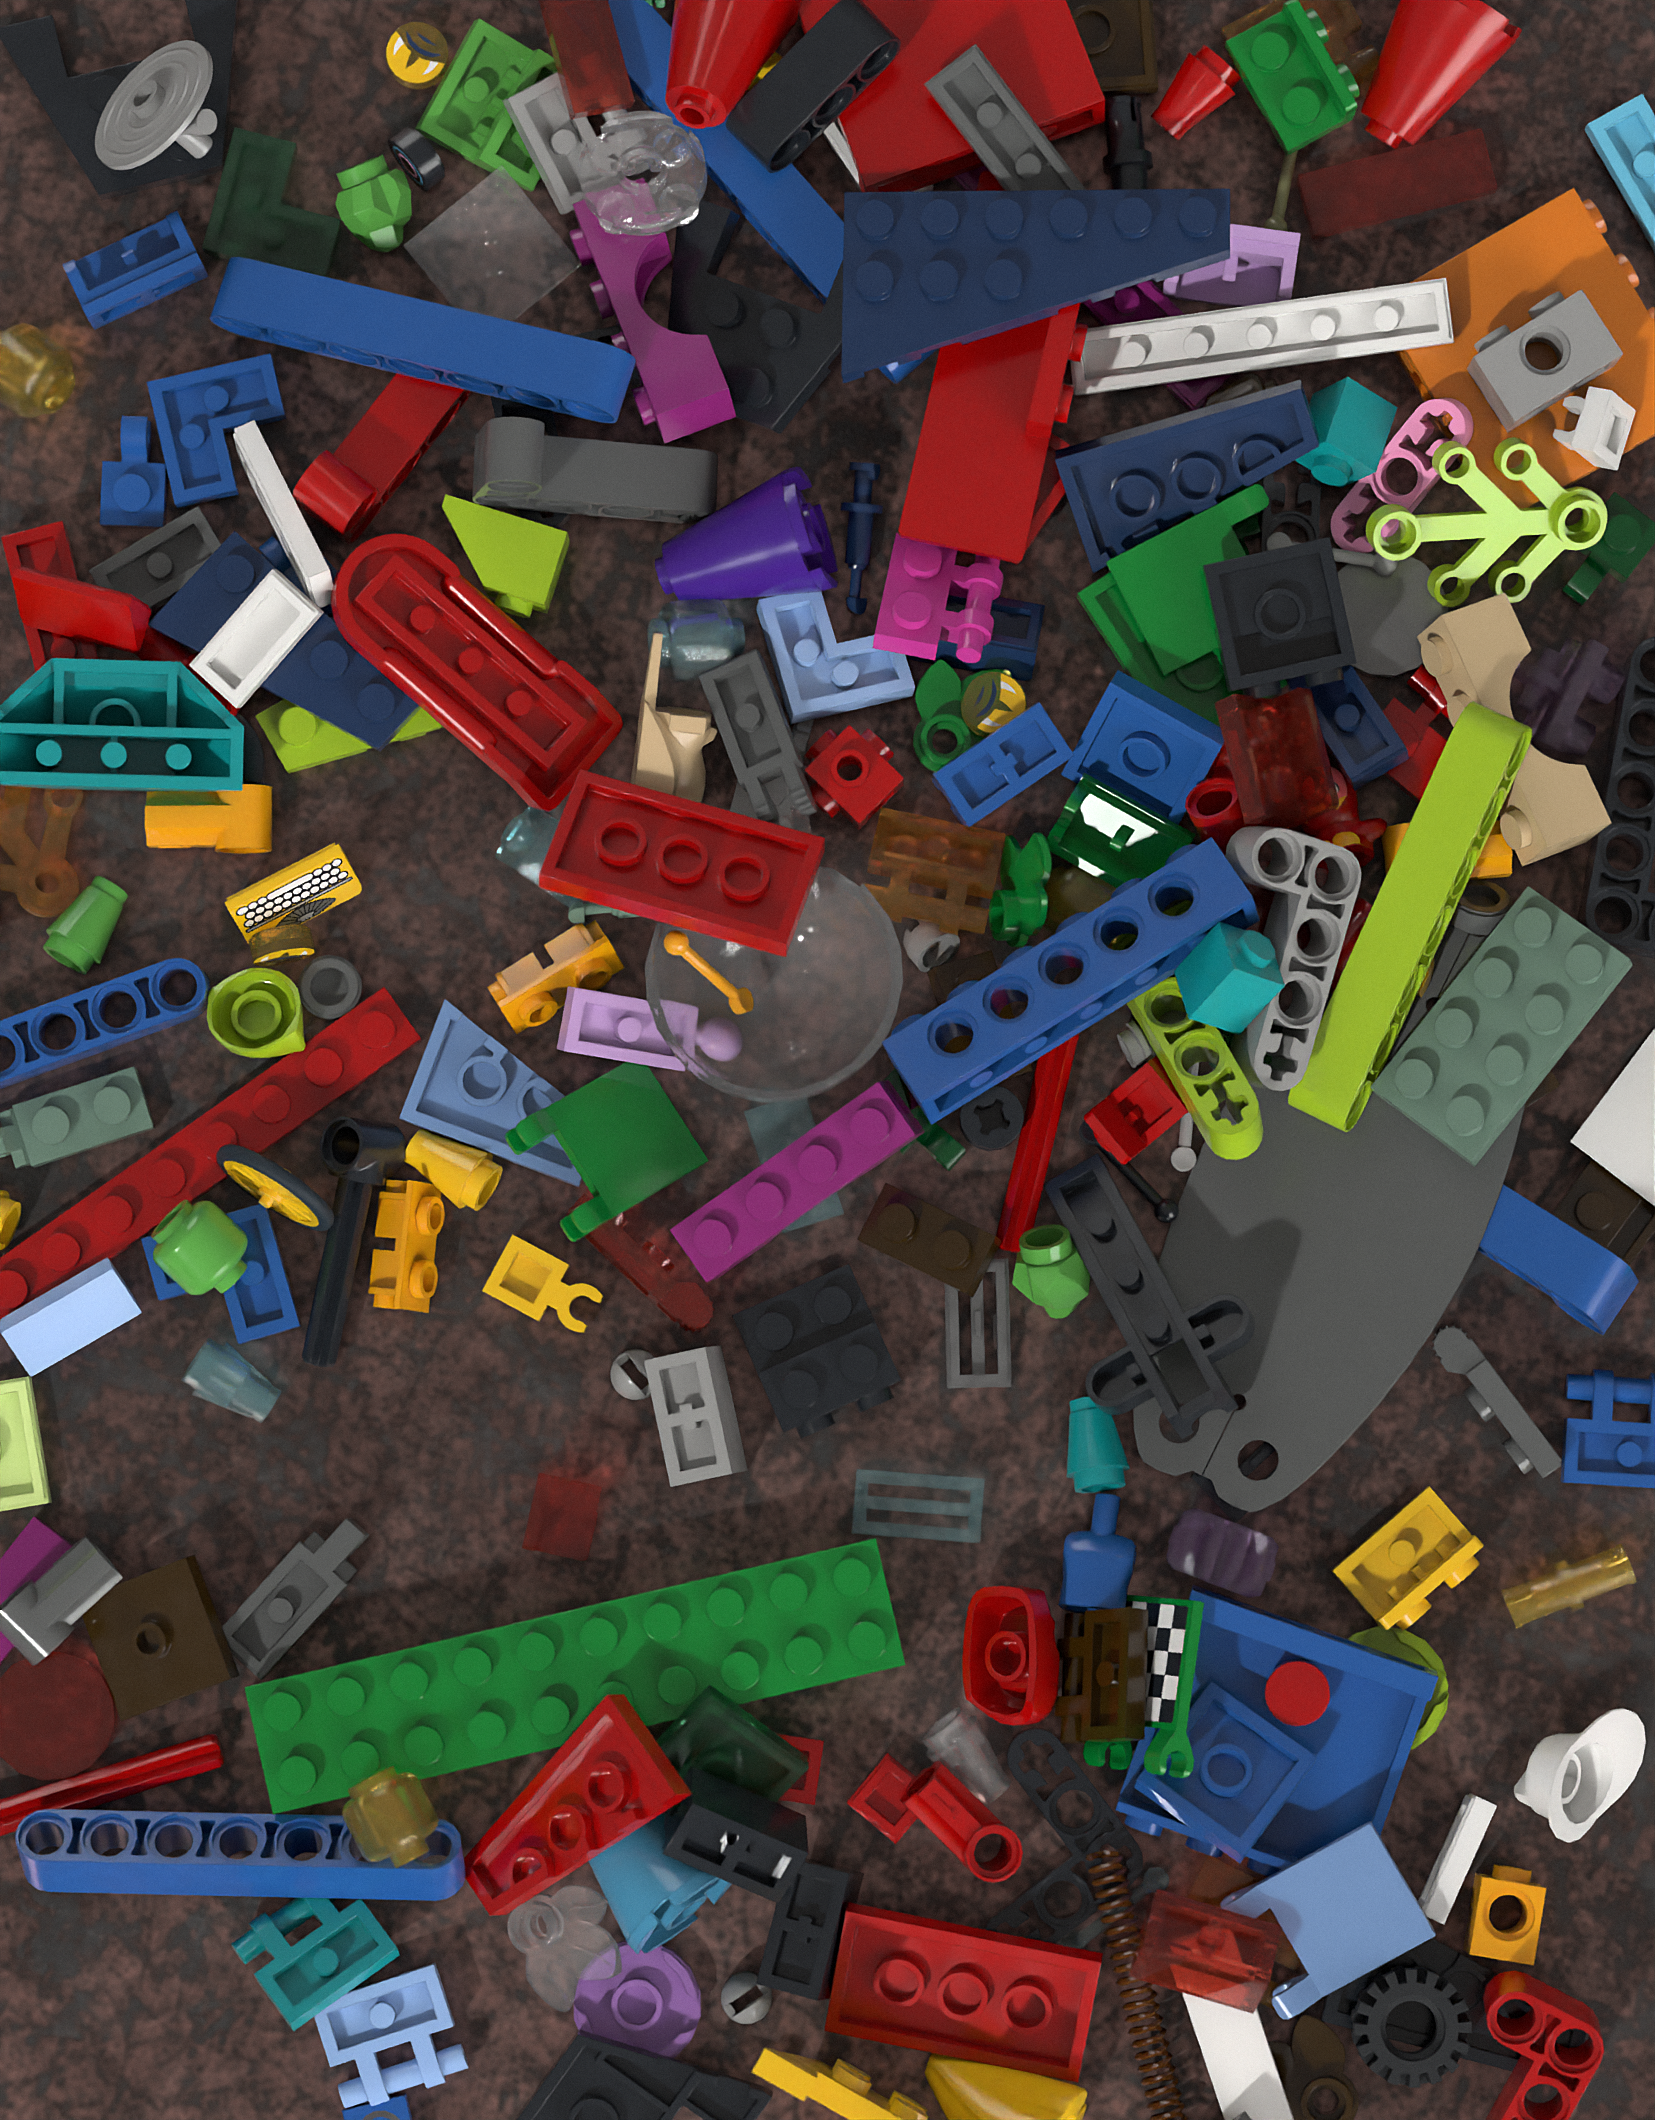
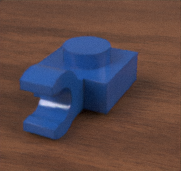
M122 416L120 433L121 462L102 461L100 525L102 527L160 529L166 525L168 473L166 464L150 463L152 422L148 421V417Z

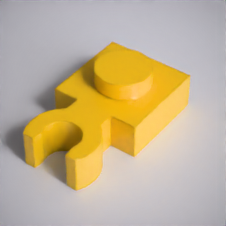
M513 1234L482 1290L539 1322L547 1307L550 1306L557 1310L558 1317L564 1326L579 1333H585L588 1326L574 1319L571 1315L570 1306L572 1301L577 1297L586 1296L592 1301L601 1303L604 1298L600 1291L589 1284L578 1283L568 1286L561 1282L570 1265Z

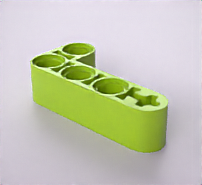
M1188 900L1164 911L1163 914L1168 916L1182 915L1190 909L1193 903ZM1129 933L1121 934L1114 943L1112 950H1125L1131 947L1138 936ZM1175 974L1128 1002L1129 1009L1210 1149L1216 1155L1232 1160L1248 1157L1256 1151L1263 1137L1258 1100L1217 1027L1189 1019L1188 1015L1175 1024H1164L1158 1021L1164 1013L1173 1010L1182 1011L1187 1014ZM1202 1061L1217 1065L1215 1070L1203 1076H1194L1187 1072L1191 1066ZM1226 1099L1227 1109L1238 1124L1232 1125L1227 1118L1221 1119L1219 1104Z

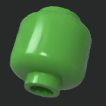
M183 1200L162 1219L151 1234V1238L157 1242L153 1250L154 1262L190 1295L204 1294L213 1287L222 1294L231 1288L247 1269V1265L241 1260L248 1244L246 1233L211 1201H199L192 1205L188 1200Z

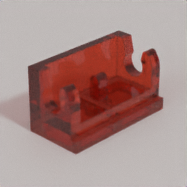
M1156 1889L1140 1929L1142 1938L1133 1957L1129 1977L1253 2014L1270 1982L1282 1926Z

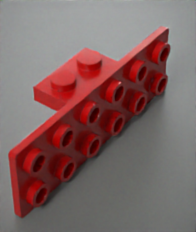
M983 171L980 174L976 191H1004L989 171ZM1081 302L1058 309L1057 315L964 345L956 342L940 348L898 528L900 537L1012 563H1020L1022 561L1053 423L1056 421L1066 424L1075 386L1064 384L1063 379L1068 360L1080 362L1088 325L1077 322Z

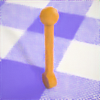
M672 930L666 934L664 938L666 951L672 955H681L726 995L729 1005L735 1014L740 1015L753 1010L754 999L749 989L746 987L737 989L689 946V939L684 932Z

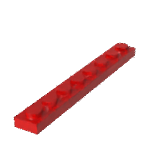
M383 987L306 1041V1048L303 1051L290 1053L0 1257V1319L108 1257L111 1261L151 1233L162 1219L180 1202L188 1200L192 1204L229 1178L219 1166L216 1158L217 1152L222 1146L233 1144L250 1149L260 1155L423 1041L387 989Z

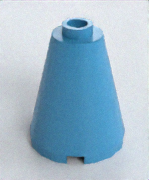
M666 1812L655 1817L588 1861L627 1944L636 1954H639L640 1950L644 1954L651 1952L670 1941L698 1919L694 1913L703 1905L707 1897L714 1905L732 1885L727 1881L662 1853V1847L665 1843L664 1823Z

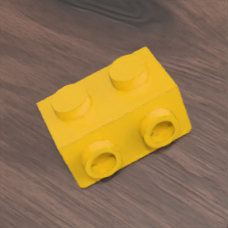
M1427 1486L1331 1569V1572L1381 1629L1388 1630L1396 1623L1404 1631L1430 1609L1431 1604L1425 1597L1437 1586L1445 1581L1450 1588H1453L1480 1565L1473 1555L1484 1545L1475 1535L1470 1534L1431 1487Z

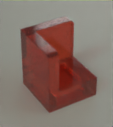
M539 1473L522 1549L545 1552L580 1561L586 1560L590 1553L604 1487Z

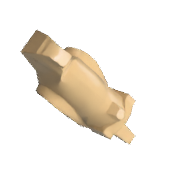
M653 631L644 690L641 697L630 783L701 803L705 789V765L702 748L714 740L718 729L716 726L711 725L712 715L701 709L671 706L656 707L663 633Z

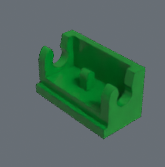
M1084 773L1046 840L1052 853L1118 888L1131 879H1145L1164 867L1167 859L1178 849L1191 844L1196 834Z

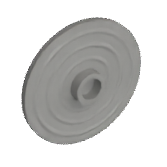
M190 40L174 42L148 56L122 81L108 101L99 120L95 135L96 154L106 166L114 170H128L138 167L155 158L174 141L179 143L195 158L203 157L210 150L213 141L208 135L215 131L217 117L210 109H200L209 90L213 74L212 58L206 48L198 42Z

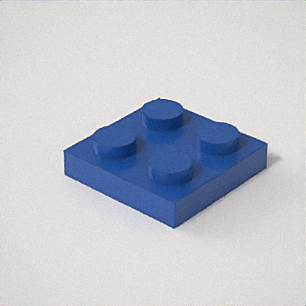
M1118 670L1073 751L1074 756L1068 760L1061 775L1078 784L1083 774L1086 773L1179 825L1187 811L1185 802L1188 794L1196 785L1203 782L1230 733Z
M1211 1681L1189 1710L1186 1733L1194 1757L1192 1773L1186 1778H1176L1169 1775L1171 1756L1169 1754L1166 1760L1167 1770L1165 1774H1150L1144 1769L1137 1778L1134 1788L1238 1863H1241L1313 1767L1317 1756Z

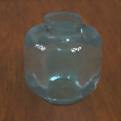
M720 599L666 602L660 609L658 617L650 619L648 624L647 641L649 654L653 631L662 632L660 668H662L667 678L673 682L700 681V674L734 659L736 655L744 653L745 633L743 623L739 617L731 618L728 608Z

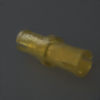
M1622 1544L1615 1545L1612 1549L1568 1565L1566 1560L1553 1564L1555 1569L1553 1572L1509 1589H1502L1503 1598L1510 1615H1512L1516 1629L1523 1627V1624L1570 1607L1571 1611L1575 1612L1584 1608L1583 1601L1626 1584L1636 1583L1635 1574L1628 1557L1625 1556L1626 1552Z

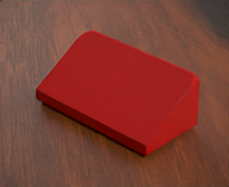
M19 566V568L14 567L12 580L19 614L23 623L27 626L130 653H138L141 649L152 610L149 609L147 604L132 594Z

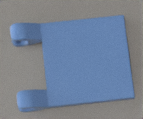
M1371 1821L1258 1883L1228 1895L1222 1900L1220 1915L1226 1926L1231 1930H1236L1246 1925L1270 1908L1308 1973L1292 1978L1274 1989L1272 2005L1282 2019L1294 2017L1329 1993L1436 1936V1932Z

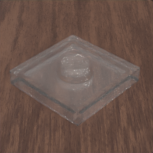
M502 165L403 245L452 307L509 321H514L581 266L579 260Z

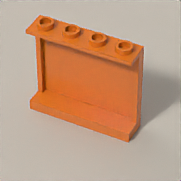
M1574 188L1410 282L1447 279L1455 343L1394 351L1423 402L1439 398H1452L1460 401L1467 407L1473 419L1474 429L1471 440L1466 448L1474 455L1476 467L1518 508H1532L1541 503V501L1522 480H1511L1496 468L1493 459L1495 449L1499 443L1507 438H1520L1531 446L1537 455V463L1564 489L1601 468L1592 465L1576 451L1566 448L1553 437L1555 429L1567 432L1575 430L1580 415L1570 412L1563 406L1564 398L1507 433L1467 371L1472 358L1478 354L1474 347L1475 343L1503 325H1507L1512 333L1530 322L1532 318L1528 311L1551 294L1560 291L1566 299L1582 289L1623 352V355L1614 367L1566 397L1579 396L1585 399L1588 388L1591 386L1612 390L1633 407L1636 412L1623 454L1655 436V307L1646 309L1634 289L1639 286V279L1633 266L1623 253L1620 252L1614 255L1602 234L1607 231V227L1596 205L1590 199L1582 202ZM1533 342L1525 346L1526 359L1534 368L1549 370L1557 366L1556 353L1549 345L1542 342ZM1450 413L1437 417L1432 415L1444 437L1452 440L1455 434L1448 427L1453 419ZM1516 450L1509 455L1507 468H1515L1521 464L1524 458L1523 450ZM1459 454L1457 459L1462 464L1463 456Z

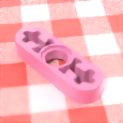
M1452 398L1432 399L1422 403L1413 412L1384 448L1377 471L1360 479L1335 509L1331 518V533L1340 548L1360 553L1376 551L1369 544L1366 536L1355 539L1351 534L1356 524L1350 516L1352 513L1358 515L1368 512L1379 499L1387 504L1401 505L1411 513L1416 509L1441 477L1435 472L1428 457L1420 450L1408 446L1407 442L1411 438L1415 445L1424 444L1435 428L1429 421L1430 416L1434 415L1437 417L1450 413L1453 419L1448 427L1455 434L1453 439L1443 438L1436 440L1425 454L1433 457L1435 450L1441 444L1448 441H1457L1466 447L1471 440L1474 424L1471 413L1464 404ZM1459 453L1453 454L1448 458L1445 470L1455 461ZM1396 458H1405L1412 462L1418 473L1415 488L1406 495L1394 492L1386 480L1387 468ZM1371 487L1378 498L1368 494V490ZM1391 519L1384 524L1381 529V537H1390L1396 533L1399 527L1398 519Z

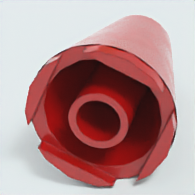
M675 0L665 101L676 119L685 126L695 129L714 127L723 123L795 25L802 0Z
M1399 0L1360 111L1370 119L1364 130L1394 149H1397L1402 139L1414 145L1516 42L1522 29L1508 24L1510 21L1508 18L1481 0Z

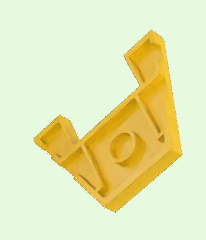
M764 2048L752 2070L756 2075L804 2101L808 2096L848 2120H928L929 2118L926 2114L927 2108L900 2092L894 2091L890 2099H887L871 2090V2077L841 2059H837L832 2068L820 2060Z

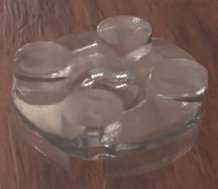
M634 111L610 119L600 127L602 134L593 140L589 148L588 143H586L578 163V176L582 196L588 209L598 218L599 225L606 232L636 236L654 235L668 231L676 226L687 225L695 219L699 212V202L705 194L707 187V167L702 145L690 129L688 134L682 127L673 124L672 117L660 112ZM640 163H648L651 172H659L657 177L643 184L626 178V176L636 173V165Z

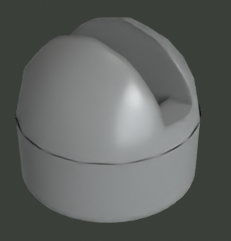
M920 916L917 918L920 925L915 927L913 931L908 927L905 930L903 944L908 957L922 972H928L934 967L947 964L955 956L960 946V939L942 919L934 916Z
M630 1349L618 1355L610 1370V1379L614 1389L621 1396L630 1400H642L650 1397L649 1384L640 1390L620 1366L628 1359H631L639 1372L647 1377L644 1360L655 1357L642 1349Z
M737 1972L727 1979L722 1988V2008L726 2015L737 2023H756L763 2019L771 2008L772 1990L769 1987L756 1984L758 1973ZM757 1985L763 1995L747 2004L739 2012H736L731 2002Z

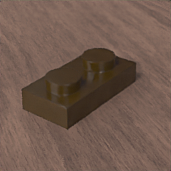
M885 1183L857 1238L861 1243L972 1298L1002 1241L998 1237L888 1183Z

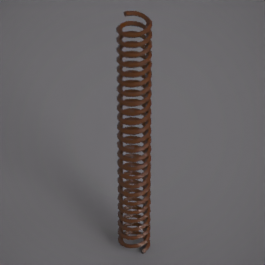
M1099 1851L1087 1854L1085 1859L1088 1861L1102 1857H1117L1108 1863L1091 1866L1088 1872L1092 1874L1109 1869H1119L1118 1872L1112 1875L1093 1879L1092 1885L1099 1886L1109 1882H1123L1114 1888L1097 1891L1094 1896L1099 1899L1114 1894H1126L1116 1901L1099 1904L1097 1909L1105 1911L1115 1907H1129L1120 1913L1103 1916L1100 1921L1102 1923H1110L1120 1919H1133L1122 1926L1105 1929L1103 1934L1106 1936L1127 1931L1135 1932L1126 1938L1109 1941L1106 1946L1116 1948L1126 1944H1139L1133 1949L1111 1954L1109 1959L1113 1961L1131 1956L1141 1957L1135 1962L1117 1965L1112 1971L1122 1973L1132 1969H1145L1139 1974L1117 1979L1116 1984L1119 1986L1136 1981H1147L1141 1987L1121 1991L1118 1996L1128 1998L1138 1994H1151L1145 1999L1123 2004L1122 2009L1128 2011L1142 2006H1154L1147 2012L1129 2015L1124 2021L1134 2023L1147 2018L1157 2019L1151 2024L1131 2028L1128 2034L1134 2036L1148 2031H1160L1153 2037L1134 2040L1131 2046L1140 2048L1152 2043L1163 2044L1157 2049L1139 2052L1134 2058L1139 2061L1154 2056H1166V2058L1159 2062L1140 2065L1137 2071L1145 2073L1158 2068H1169L1163 2074L1142 2078L1140 2083L1150 2085L1162 2080L1173 2081L1167 2086L1146 2090L1143 2096L1147 2098L1156 2097L1164 2093H1175L1169 2099L1148 2103L1146 2108L1156 2110L1168 2105L1179 2106L1173 2111L1154 2114L1149 2120H1168L1175 2117L1187 2120V2115L1181 2113L1185 2104L1178 2100L1182 2092L1175 2088L1179 2080L1172 2075L1176 2067L1168 2063L1173 2056L1170 2052L1166 2051L1170 2042L1162 2038L1167 2031L1164 2027L1160 2026L1163 2016L1156 2013L1161 2005L1153 2001L1157 1995V1992L1150 1988L1154 1983V1979L1147 1976L1151 1970V1967L1144 1963L1148 1955L1141 1951L1145 1942L1138 1939L1142 1932L1140 1928L1135 1926L1139 1918L1132 1914L1136 1907L1134 1903L1129 1901L1133 1893L1125 1889L1130 1882L1128 1878L1122 1876L1127 1868L1119 1864L1124 1856L1117 1851Z

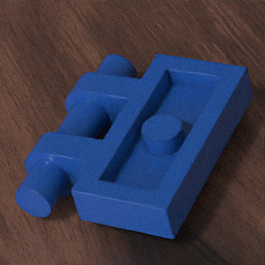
M1593 1369L1591 1375L1567 1374L1565 1398L1590 1401V1420L1564 1418L1561 1482L1655 1488V1373L1651 1372L1649 1379L1614 1377L1613 1370ZM1613 1402L1647 1404V1423L1612 1421Z

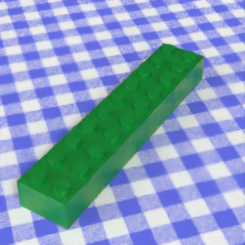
M876 1538L252 1684L244 1688L272 1812L277 1814L561 1747L607 1694H624L645 1726L906 1664Z

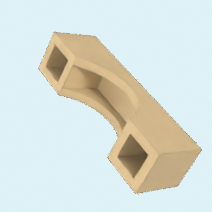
M1506 593L1443 614L1417 636L1421 644L1423 663L1427 671L1436 677L1448 703V717L1453 727L1464 708L1472 701L1514 719L1510 706L1512 676L1519 663L1532 649ZM1531 744L1529 745L1525 758L1499 813L1503 838L1508 846L1516 851L1522 866L1586 843L1612 823L1585 765L1556 761L1539 752Z

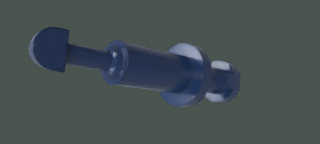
M849 462V470L855 471L853 503L841 502L840 508L841 511H849L845 563L851 569L849 597H846V606L853 613L863 614L866 610L867 598H860L862 570H865L866 566L870 565L874 513L882 514L883 509L882 505L871 504L873 480L878 479L881 464Z

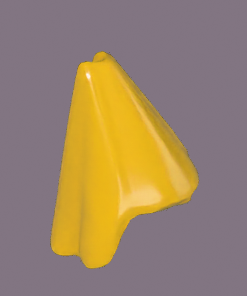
M935 2053L930 2055L924 2071L925 2077L947 2120H1082L1087 2108L1085 2103L1087 2097L1086 2089L1029 2072Z

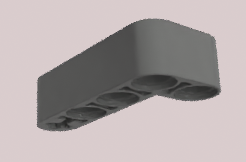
M499 417L487 421L475 435L473 502L498 508L695 524L716 511L718 455L714 452L700 449L544 435V423L524 417Z

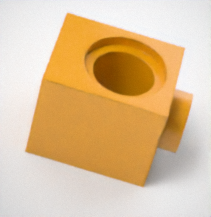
M1493 1864L1492 1876L1475 1873L1463 1945L1464 1951L1470 1955L1534 1966L1546 1888L1540 1884L1530 1882L1531 1870ZM1503 1895L1516 1896L1522 1908L1519 1922L1507 1930L1495 1929L1489 1919L1491 1904Z

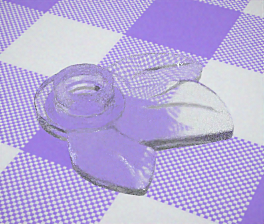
M568 1885L553 1896L547 1893H539L524 1904L517 1906L511 1912L507 1923L508 1935L512 1944L520 1952L526 1954L527 1981L547 2004L561 2012L571 2009L579 1978L584 1980H605L619 1975L622 1970L618 1944L608 1931L598 1925L606 1913L608 1901L598 1892L587 1886ZM539 1915L545 1921L546 1934L538 1926Z

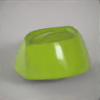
M249 968L231 975L210 989L207 1005L209 1030L232 1053L249 1058H271L303 1051L306 1048L303 1011L298 988L290 978L280 971L268 968Z

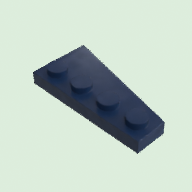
M1297 380L1056 450L1055 462L1091 569L1095 573L1107 566L1105 562L1136 544L1139 545L1163 533V529L1192 513L1196 516L1217 504L1218 498L1241 485L1250 486L1319 447V435L1302 382Z

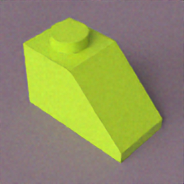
M445 494L442 504L445 516L486 594L496 598L494 604L506 613L523 618H530L532 609L547 614L570 544L568 533Z

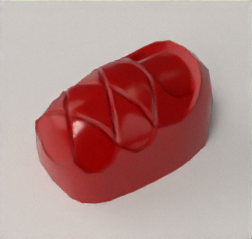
M1024 1586L983 1587L976 1591L968 1606L962 1657L965 1697L967 1701L1002 1724L1029 1725L1038 1723L1047 1717L1057 1700L1060 1657L1054 1634L1055 1621L1052 1618L1044 1591Z

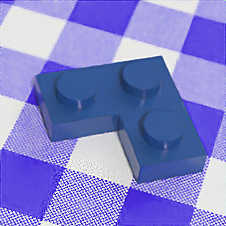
M271 353L147 382L176 507L182 508L238 495V486L225 433L233 432L235 428L253 420L259 426L287 419Z
M258 1204L227 1213L226 1215L246 1233L248 1238L246 1251L241 1258L247 1265V1269L238 1281L224 1292L238 1344L301 1327V1321L268 1208ZM151 1236L142 1238L141 1241L158 1300L164 1301L187 1294L154 1262L153 1250L157 1242Z

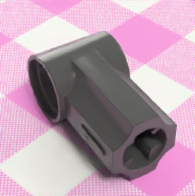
M84 1536L55 1561L35 1582L32 1579L28 1580L0 1605V1632L34 1666L48 1656L70 1635L75 1628L73 1623L123 1578V1575L102 1551Z

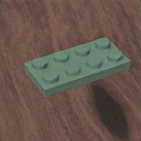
M1528 886L1374 1081L1371 1089L1377 1096L1475 1167L1633 966L1630 958Z

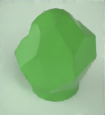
M383 155L337 173L336 175L343 190L338 193L335 205L341 220L353 236L368 248L380 252H388L399 247L403 241V226L412 216L411 190L405 173L397 168L389 170Z
M1043 1225L1026 1231L1019 1239L1021 1251L1017 1253L1012 1284L1033 1303L1043 1306L1050 1317L1065 1318L1075 1310L1081 1300L1089 1295L1090 1273L1073 1241H1071L1070 1232L1066 1227L1061 1225Z

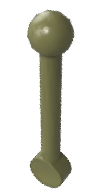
M1298 150L1288 156L1284 154L1272 217L1265 221L1263 225L1265 229L1288 232V225L1284 220Z

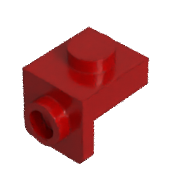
M1155 1056L1110 1095L1084 1115V1120L1093 1130L1098 1143L1106 1151L1112 1153L1121 1164L1125 1165L1189 1111L1158 1057Z

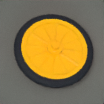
M227 1144L218 1150L217 1162L224 1173L262 1206L308 1229L325 1231L333 1225L334 1214L328 1204L312 1188L286 1168L250 1149L238 1145Z

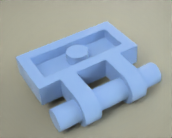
M436 1963L351 1990L314 2016L330 2067L354 2059L356 2061L360 2077L338 2084L339 2094L345 2109L368 2101L371 2106L389 2101L391 2098L390 2094L425 2083L427 2088L446 2083V2075L469 2068L461 2043L437 2051L431 2035L455 2025ZM411 2041L415 2059L382 2069L376 2052Z

